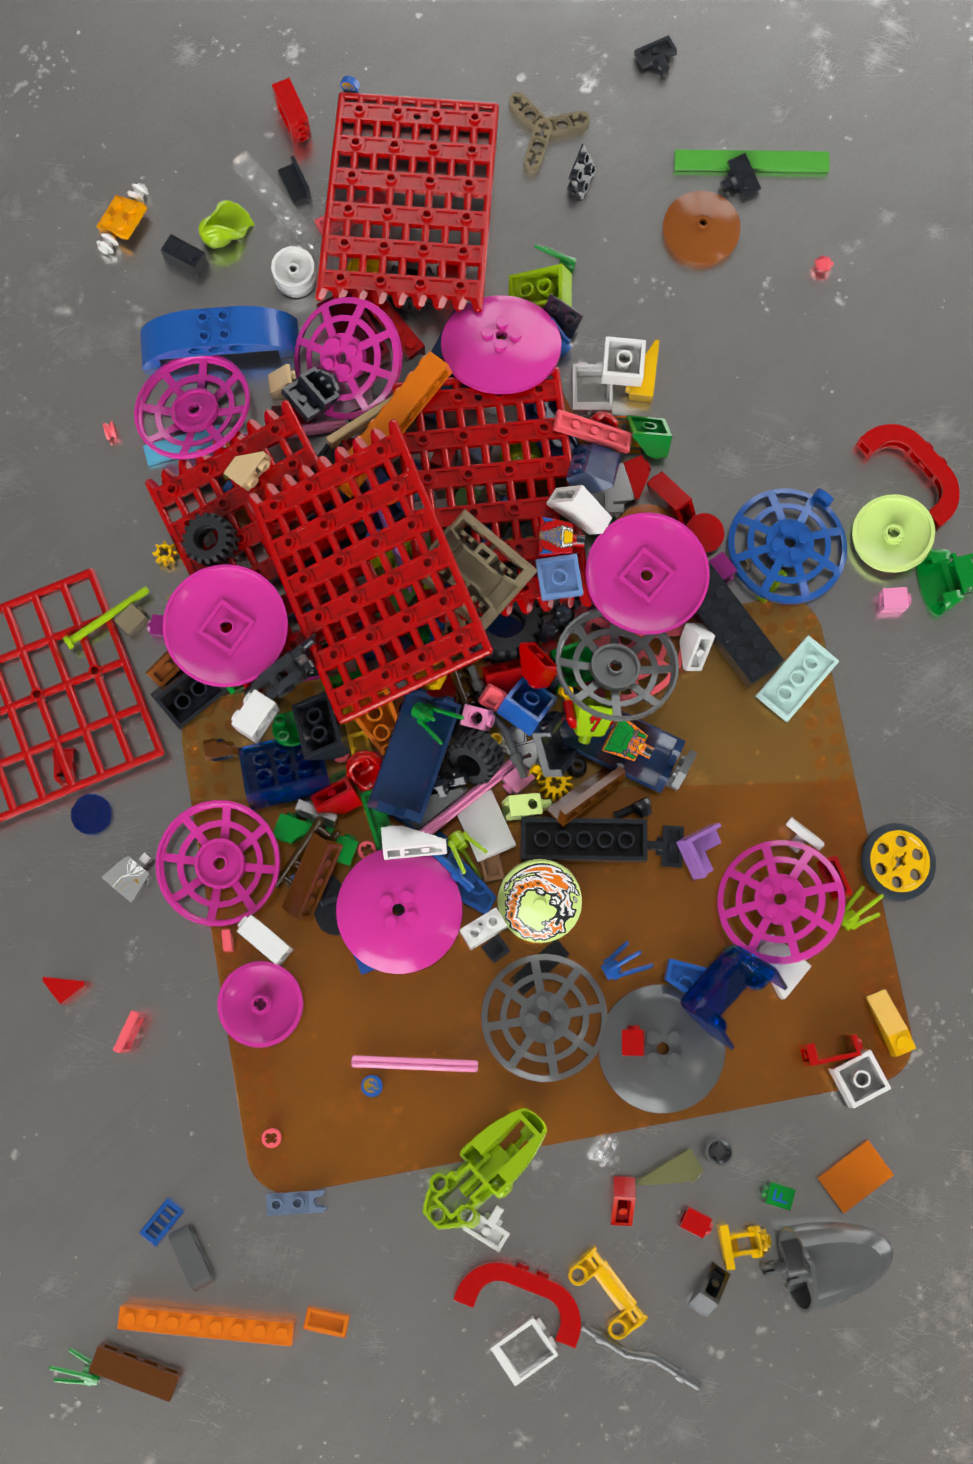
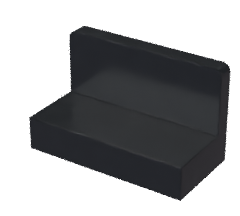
M291 156V164L277 171L293 205L296 206L312 198L305 177L295 157Z

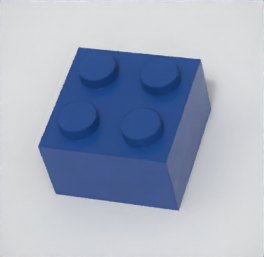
M522 676L505 697L497 713L531 736L558 698L545 688L534 689Z

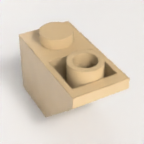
M285 364L268 374L272 400L286 399L281 393L282 388L297 380L295 370L291 371L290 364Z
M263 451L236 456L224 474L249 492L258 483V478L262 472L269 468L272 458Z

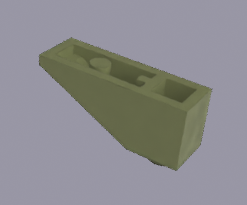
M687 1147L635 1179V1183L637 1186L685 1183L687 1181L693 1183L701 1178L700 1173L704 1172L691 1148Z

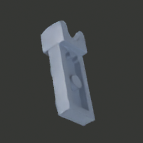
M326 1190L267 1193V1216L324 1213L327 1211V1207L318 1205L316 1200L317 1197L325 1195Z

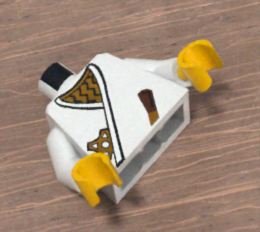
M515 725L508 727L518 752L522 753L524 758L523 764L529 770L528 775L530 776L534 772L538 775L536 779L539 780L542 775V769L533 736L527 735ZM493 733L491 737L496 739L499 745L501 744L503 752L511 756L502 733Z

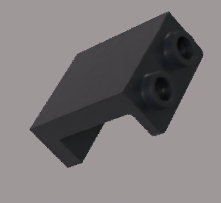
M548 712L532 733L544 777H563L578 756L576 748H564L559 726L565 720L566 712Z

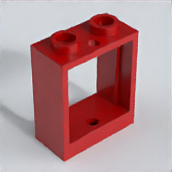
M290 77L272 84L276 106L293 143L306 141L311 137L309 120Z

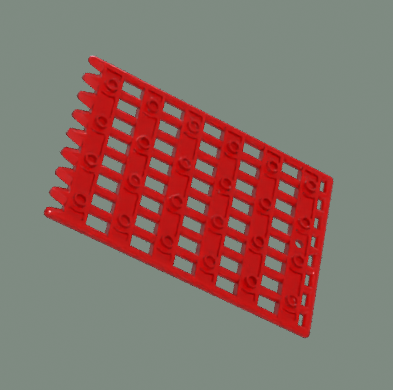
M352 92L339 93L315 294L317 301H322L327 292L332 291L334 299L346 297L347 293H352L353 297L365 300L367 294H372L373 302L378 307L385 302L387 296H392L393 303L398 308L404 305L407 297H412L413 305L417 309H421L425 305L427 298H430L434 308L438 311L444 308L447 300L452 301L453 308L457 312L464 309L467 301L472 302L475 312L480 313L483 310L499 116L498 103ZM345 100L357 101V103H356V102H345ZM384 103H394L395 105H385ZM403 104L414 105V107H413V106H403ZM422 106H434V108H427ZM441 107H450L453 109H441ZM461 108L472 109V111H470V110H460V109H461ZM480 110H491V112H484ZM418 115V116H420L421 118H420V119H414V116ZM343 123L354 124L353 135L342 134ZM362 124L374 125L373 137L361 136ZM381 126H393L392 138L380 137ZM401 127L412 128L411 139L400 138ZM420 128L431 129L430 141L419 140ZM439 130H451L450 142L438 141ZM458 131L470 132L469 143H457ZM478 132L489 133L488 145L477 144ZM339 156H351L350 168L338 167ZM359 157L370 158L369 170L357 169ZM378 158L390 159L388 171L377 170ZM397 160H409L408 172H396ZM417 161L428 162L427 174L416 173ZM436 162L448 163L447 175L435 174ZM455 164L467 165L466 176H454ZM475 165L487 166L486 178L474 177ZM335 189H347L346 202L334 201ZM355 190L367 191L365 203L354 202ZM374 191L386 192L385 204H373ZM394 193L406 194L405 206L393 205ZM413 194L425 195L424 207L412 206ZM433 196H445L444 209L432 208ZM453 197L464 198L463 210L452 209ZM472 198L484 199L483 211H471ZM332 222L343 223L342 236L330 235ZM351 224L363 225L362 237L350 236ZM371 225L383 226L382 238H370ZM390 227H402L401 240L389 239ZM410 228L422 229L421 241L409 240ZM430 229L442 230L441 243L429 242ZM449 231H461L460 244L448 243ZM469 232L481 233L480 245H468ZM328 256L340 257L338 270L326 269ZM347 258L359 259L358 272L346 271ZM367 259L379 260L378 273L366 272ZM387 261H399L398 274H386ZM407 262L419 263L418 276L406 275ZM427 263L439 264L437 277L426 276ZM446 265L458 266L457 279L445 278ZM466 266L478 267L477 280L465 279Z
M555 367L550 374L553 376V379L544 380L533 388L513 394H491L471 387L461 388L460 384L464 383L456 377H448L442 386L453 385V389L441 390L440 387L416 417L417 432L403 433L410 453L420 454L422 470H418L443 530L450 526L464 509L483 525H491L492 532L500 539L499 524L511 523L513 540L503 542L526 561L537 559L540 517L544 516L557 520L563 517L546 503L556 489L555 479L567 477L572 460L569 435L554 431L555 417L546 418L544 402L556 401L557 411L559 409L565 411L560 369L558 367ZM404 382L394 383L392 386V394L398 387H401ZM481 395L482 399L480 401H477L475 399V396ZM536 403L538 419L526 420L524 404ZM516 405L518 421L506 422L504 406ZM496 407L498 423L486 424L484 408ZM476 409L478 425L466 426L464 410ZM456 411L458 427L446 428L444 412ZM436 413L438 429L426 431L424 414ZM561 439L563 456L551 457L549 440ZM541 441L543 458L531 459L529 442ZM521 443L523 460L511 461L509 444ZM501 445L503 462L491 463L489 446ZM481 447L483 464L471 465L469 448ZM461 449L463 466L451 467L449 450ZM441 452L442 468L430 469L428 453ZM401 454L400 461L403 474L408 471V468ZM547 480L549 496L536 497L534 481ZM526 482L528 499L516 500L514 483ZM506 484L508 501L496 502L494 485ZM486 486L488 503L476 504L474 487ZM466 488L468 505L455 506L453 489ZM445 490L447 507L435 508L433 491ZM413 494L408 496L407 499L413 513L419 511L414 508ZM531 520L534 538L521 539L519 522ZM573 524V534L583 535L582 529ZM433 529L430 530L431 545L437 540ZM471 529L472 538L481 544L480 536ZM415 538L410 540L412 560L422 555ZM488 542L484 543L488 548L491 546ZM572 547V554H577L583 588V596H579L585 607H590L592 599L586 583L585 571L587 562L585 548ZM495 549L493 551L503 564L510 562L498 550ZM517 568L519 575L522 571ZM534 577L528 581L501 614L506 617L512 613L514 602L518 603L524 614H529L533 609V603L536 599L542 610L549 612L553 608L554 600H541L538 577ZM420 581L426 598L435 595L431 589H424V584ZM575 597L562 598L559 601L571 609ZM477 602L475 606L480 609L478 606L480 602ZM458 613L460 619H462L463 621H467ZM447 614L439 617L442 623L449 621Z
M284 400L281 404L282 416L279 417L273 410L267 409L264 412L265 426L262 427L256 420H248V436L245 437L238 431L230 440V446L223 445L214 451V455L211 457L208 454L196 457V465L194 467L186 459H180L178 462V476H175L169 469H163L161 472V486L152 479L145 481L148 492L189 576L208 566L192 560L186 554V549L182 544L185 541L182 539V534H186L184 528L185 526L189 527L191 519L196 520V515L200 514L203 516V513H214L224 519L227 517L234 526L233 528L237 530L238 534L235 536L239 538V542L236 543L238 550H234V557L244 552L251 565L250 570L262 575L269 582L278 577L280 578L248 496L250 493H256L264 501L266 484H273L276 488H280L283 491L282 478L286 474L291 475L293 479L297 478L298 482H300L299 470L302 465H306L310 469L314 468L316 473H318V457L288 400ZM297 433L304 448L293 454L286 439ZM279 443L286 458L275 463L269 448ZM263 451L272 458L269 468L262 472L258 478V483L249 492L231 478L230 480L234 488L225 493L223 492L217 478L224 475L225 470L236 456ZM210 483L217 498L207 503L200 488ZM331 492L320 496L323 506L332 502L334 508H336ZM193 493L200 507L189 513L183 498ZM313 501L302 506L306 516L315 513L316 517H319ZM176 502L183 517L172 523L166 508ZM245 508L251 523L241 528L234 513ZM295 510L285 515L289 526L296 522L299 527L301 526ZM278 519L268 523L272 536L278 532L281 536L284 535ZM346 529L335 533L338 543L349 538ZM213 530L212 533L218 542V532ZM328 538L317 543L321 553L331 548ZM203 541L204 550L207 551L212 549L217 544V542L209 547H206ZM262 542L269 557L258 563L251 548ZM310 547L300 551L304 563L314 558ZM293 556L282 560L286 572L297 567ZM230 557L228 559L230 561L228 565H237L234 558ZM369 561L368 563L372 570L374 578H377L378 575L371 561ZM361 566L350 571L356 587L360 586L357 578L364 575ZM343 575L333 579L339 596L342 595L339 588L346 585ZM325 584L315 588L321 605L324 604L321 598L329 594ZM308 593L297 597L303 614L306 613L304 608L312 604ZM287 594L281 595L287 617L294 614ZM390 598L383 599L390 616L396 614L397 612ZM376 603L365 608L372 625L383 620L381 616L379 618L375 616L379 612ZM358 612L348 617L354 634L365 629L364 626L361 628L357 626L361 622ZM340 621L330 626L336 643L347 638L346 636L341 638L339 635L344 631ZM289 623L286 643L278 659L305 641L302 631L293 633ZM232 624L226 627L221 626V631L224 633L232 630ZM320 630L316 632L315 637L318 651L325 649L321 644L326 641L323 631ZM286 670L283 673L284 677L289 675ZM253 681L243 684L244 689L249 687Z
M395 419L389 421V435L387 437L380 429L373 428L370 433L371 445L368 446L363 439L356 437L352 443V455L343 447H337L335 449V464L332 465L325 456H319L317 459L318 473L315 474L308 466L302 465L299 470L300 482L297 483L291 475L286 474L282 478L283 491L279 492L273 484H266L264 501L256 493H250L248 496L304 639L307 640L312 634L320 630L324 633L329 647L318 651L316 644H313L309 651L316 664V669L337 721L341 725L491 654L493 651L404 436ZM402 454L408 471L398 476L392 459ZM384 464L390 480L380 485L373 469ZM366 473L372 489L362 494L355 478ZM348 482L354 499L344 503L338 487ZM418 491L424 508L413 513L407 497ZM331 492L336 508L326 513L320 496ZM313 501L319 517L308 521L302 506ZM400 501L406 517L395 523L389 506ZM295 510L301 526L291 531L285 515ZM381 510L388 527L377 532L371 515ZM278 519L284 535L273 539L268 523ZM364 520L370 536L359 541L353 524ZM346 529L352 545L341 550L335 533ZM433 529L440 546L429 551L422 534ZM328 538L334 554L324 559L317 543ZM415 538L422 555L411 560L404 543ZM310 547L316 563L306 568L300 551ZM397 547L403 565L392 569L386 552ZM293 556L299 572L288 577L282 560ZM379 557L385 574L374 578L368 562ZM361 566L367 583L356 587L350 571ZM449 567L456 584L445 589L438 572ZM343 575L349 592L339 596L333 579ZM431 576L437 594L426 598L420 581ZM325 584L331 601L321 605L315 588ZM412 585L419 602L408 607L402 590ZM308 593L314 609L303 614L297 597ZM394 594L401 611L390 616L383 599ZM376 603L383 620L372 625L365 608ZM465 605L472 623L461 627L454 610ZM358 612L365 629L354 634L348 617ZM447 614L453 632L442 636L436 619ZM340 621L347 638L336 643L330 626ZM428 623L435 641L424 645L417 628ZM410 632L416 650L406 654L399 637ZM392 641L398 658L387 663L381 646ZM482 644V649L474 653L471 652L470 648ZM374 650L380 667L369 672L363 654ZM463 653L464 658L453 662L451 657ZM356 659L362 676L351 680L345 663ZM444 661L446 666L435 671L433 666ZM405 663H409L410 668L407 671H405L403 668V665ZM338 668L344 685L333 689L327 672ZM425 670L427 675L416 680L415 675ZM407 679L409 684L398 689L396 684ZM389 688L391 693L382 697L379 696V692ZM371 696L372 702L362 706L360 701ZM353 705L354 710L344 715L342 710Z

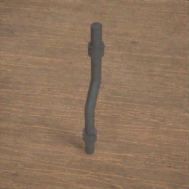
M473 665L467 669L473 681V689L480 697L486 685L484 680L480 679L476 666ZM494 711V724L504 737L511 754L510 760L512 764H515L520 778L524 779L528 777V773L523 764L524 758L522 753L518 752L509 728Z
M585 1321L582 1324L581 1330L594 1337V1341L601 1345L605 1344L623 1357L653 1362L674 1375V1379L679 1382H685L697 1391L701 1388L702 1383L690 1376L687 1370L682 1367H676L658 1354L630 1350L610 1338L604 1330H598Z

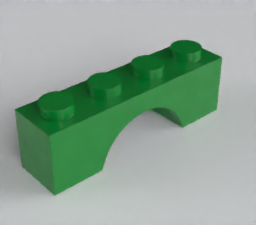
M287 812L286 815L280 813L273 833L276 840L294 845L298 840L304 838L314 821L306 819L305 822L298 819V815ZM326 826L325 830L332 833L334 828ZM347 833L344 836H339L336 842L341 843L343 848L337 859L338 863L349 867L352 866L358 846L360 845L356 841L357 837Z

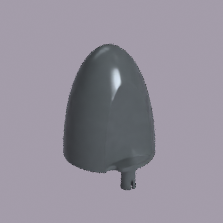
M845 1222L796 1224L785 1226L781 1229L778 1240L779 1260L761 1264V1269H765L762 1271L765 1278L782 1274L787 1282L790 1297L796 1307L802 1313L809 1314L838 1305L872 1287L890 1268L893 1261V1247L884 1235L862 1225Z

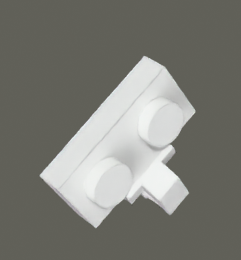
M496 1204L491 1214L487 1211L484 1216L480 1214L481 1220L477 1227L471 1229L467 1227L462 1228V1230L497 1252H500L510 1235L509 1231L501 1227L503 1221L499 1218L504 1208ZM473 1212L471 1213L466 1222H469L473 1218Z

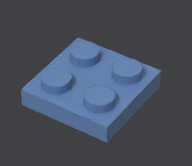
M577 554L535 560L542 601L583 596Z

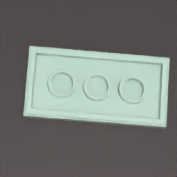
M808 635L755 697L785 722H788L838 664L839 660Z

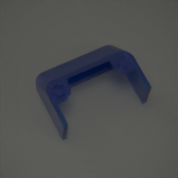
M731 945L718 956L682 996L681 1005L710 1036L733 1050L735 1046L725 1033L727 1022L721 1017L722 1014L747 987L753 990H761L769 982L774 983L783 990H786L788 987L777 968L739 945Z

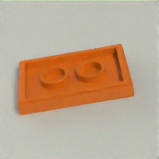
M866 1139L820 1174L817 1179L844 1214L893 1177L894 1174L869 1140Z

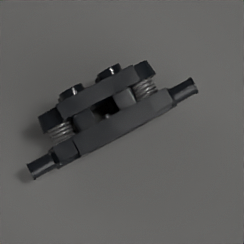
M310 636L257 676L258 678L243 690L245 695L249 692L252 693L254 689H264L268 686L267 690L269 691L266 692L265 696L273 701L277 697L280 699L288 695L296 688L295 686L307 680L311 676L309 672L314 669L316 664L312 658L308 660L305 653L316 643L315 638ZM285 670H286L287 673L289 674V675L286 676V677H284V675H283V673L285 672Z

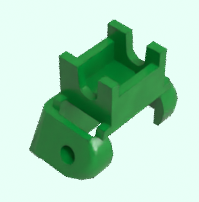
M931 549L928 556L916 566V575L922 597L930 612L935 616H941L964 599L963 594L973 591V553L957 557V554H951L950 550Z

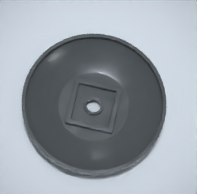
M663 984L636 989L622 997L607 1014L608 1020L598 1055L607 1082L623 1100L644 1111L673 1113L695 1105L713 1089L724 1065L725 1040L721 1025L712 1010L678 988ZM627 1025H639L640 1030H645V1056H622V1029L627 1030ZM661 1042L666 1043L669 1048L665 1055H661L657 1051V1045Z

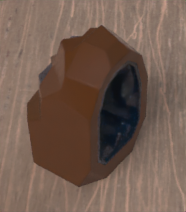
M223 738L203 740L205 757L208 762L234 758L239 754V748L231 741H225Z

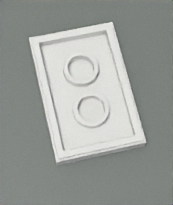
M492 790L485 792L457 815L464 832L466 831L470 837L488 850V853H484L470 843L477 862L516 846Z

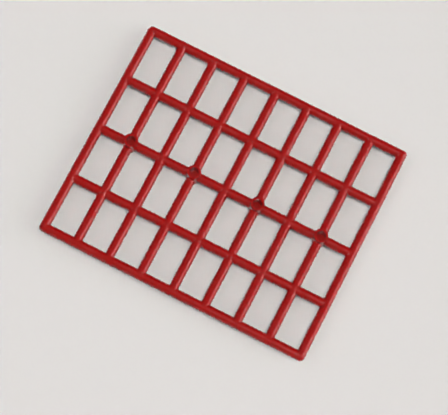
M93 568L86 569L0 604V613L3 612L17 648L0 655V664L20 656L32 688L29 696L12 702L0 670V694L4 702V706L0 707V716L8 713L21 749L20 752L0 760V786L9 810L0 813V822L158 758L165 753L113 618L107 621L106 624L120 659L99 666L88 637L85 636L80 642L90 666L88 672L70 678L56 641L61 640L66 635L68 637L75 634L101 616L98 615L81 622L68 585L89 577L102 611L101 615L110 610ZM60 589L74 626L53 634L39 597ZM32 600L45 637L24 645L11 608ZM49 645L62 682L41 690L28 653ZM123 666L137 704L116 712L103 678L105 673ZM94 678L108 716L87 724L73 686ZM66 690L79 728L58 736L46 700L48 696ZM37 702L50 740L29 748L16 709ZM141 712L155 750L134 758L119 720ZM112 723L126 762L104 770L90 732ZM83 735L97 774L75 782L61 744ZM54 747L68 786L46 794L32 756ZM24 759L38 798L17 806L3 767Z

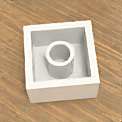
M606 336L601 384L641 387L644 375L646 340Z
M254 689L252 693L249 692L243 700L244 705L241 710H236L231 718L233 722L231 724L236 731L257 744L280 709L274 701Z
M871 1050L861 1051V1056L848 1058L828 1069L848 1108H856L891 1089Z

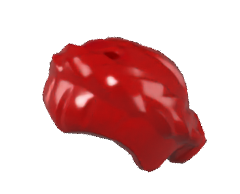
M367 750L354 753L346 762V775L349 781L358 786L361 791L370 790L375 784L382 764L381 759L374 752Z

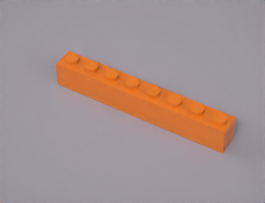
M429 351L427 355L420 359L416 369L407 375L403 385L394 391L390 401L382 406L377 417L369 422L364 433L358 437L363 439L368 446L371 445L370 433L373 428L380 429L387 437L389 435L388 424L391 419H395L398 422L403 434L452 374L449 365ZM353 446L347 451L350 455L353 454ZM365 473L355 478L358 486L360 487L368 477ZM348 482L338 487L339 491L351 499L353 493Z
M124 1303L119 1309L117 1329L292 1346L295 1337L296 1320Z

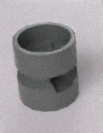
M718 1136L708 1138L702 1147L704 1158L716 1166L729 1164L734 1155L731 1143Z

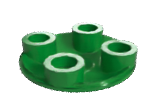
M293 711L277 714L272 725L274 739L285 746L300 745Z

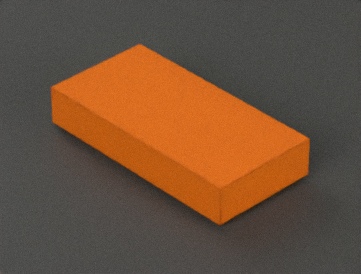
M308 1306L303 1329L345 1338L350 1315Z

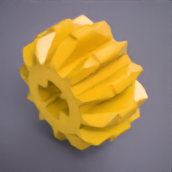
M542 772L541 777L544 780H538V784L543 785V787L539 788V792L546 791L544 798L552 795V802H555L556 796L561 799L563 797L562 793L566 795L569 793L567 789L573 788V784L566 783L572 780L571 776L544 777ZM552 780L561 783L559 784L558 789H556L555 786H550L552 784Z

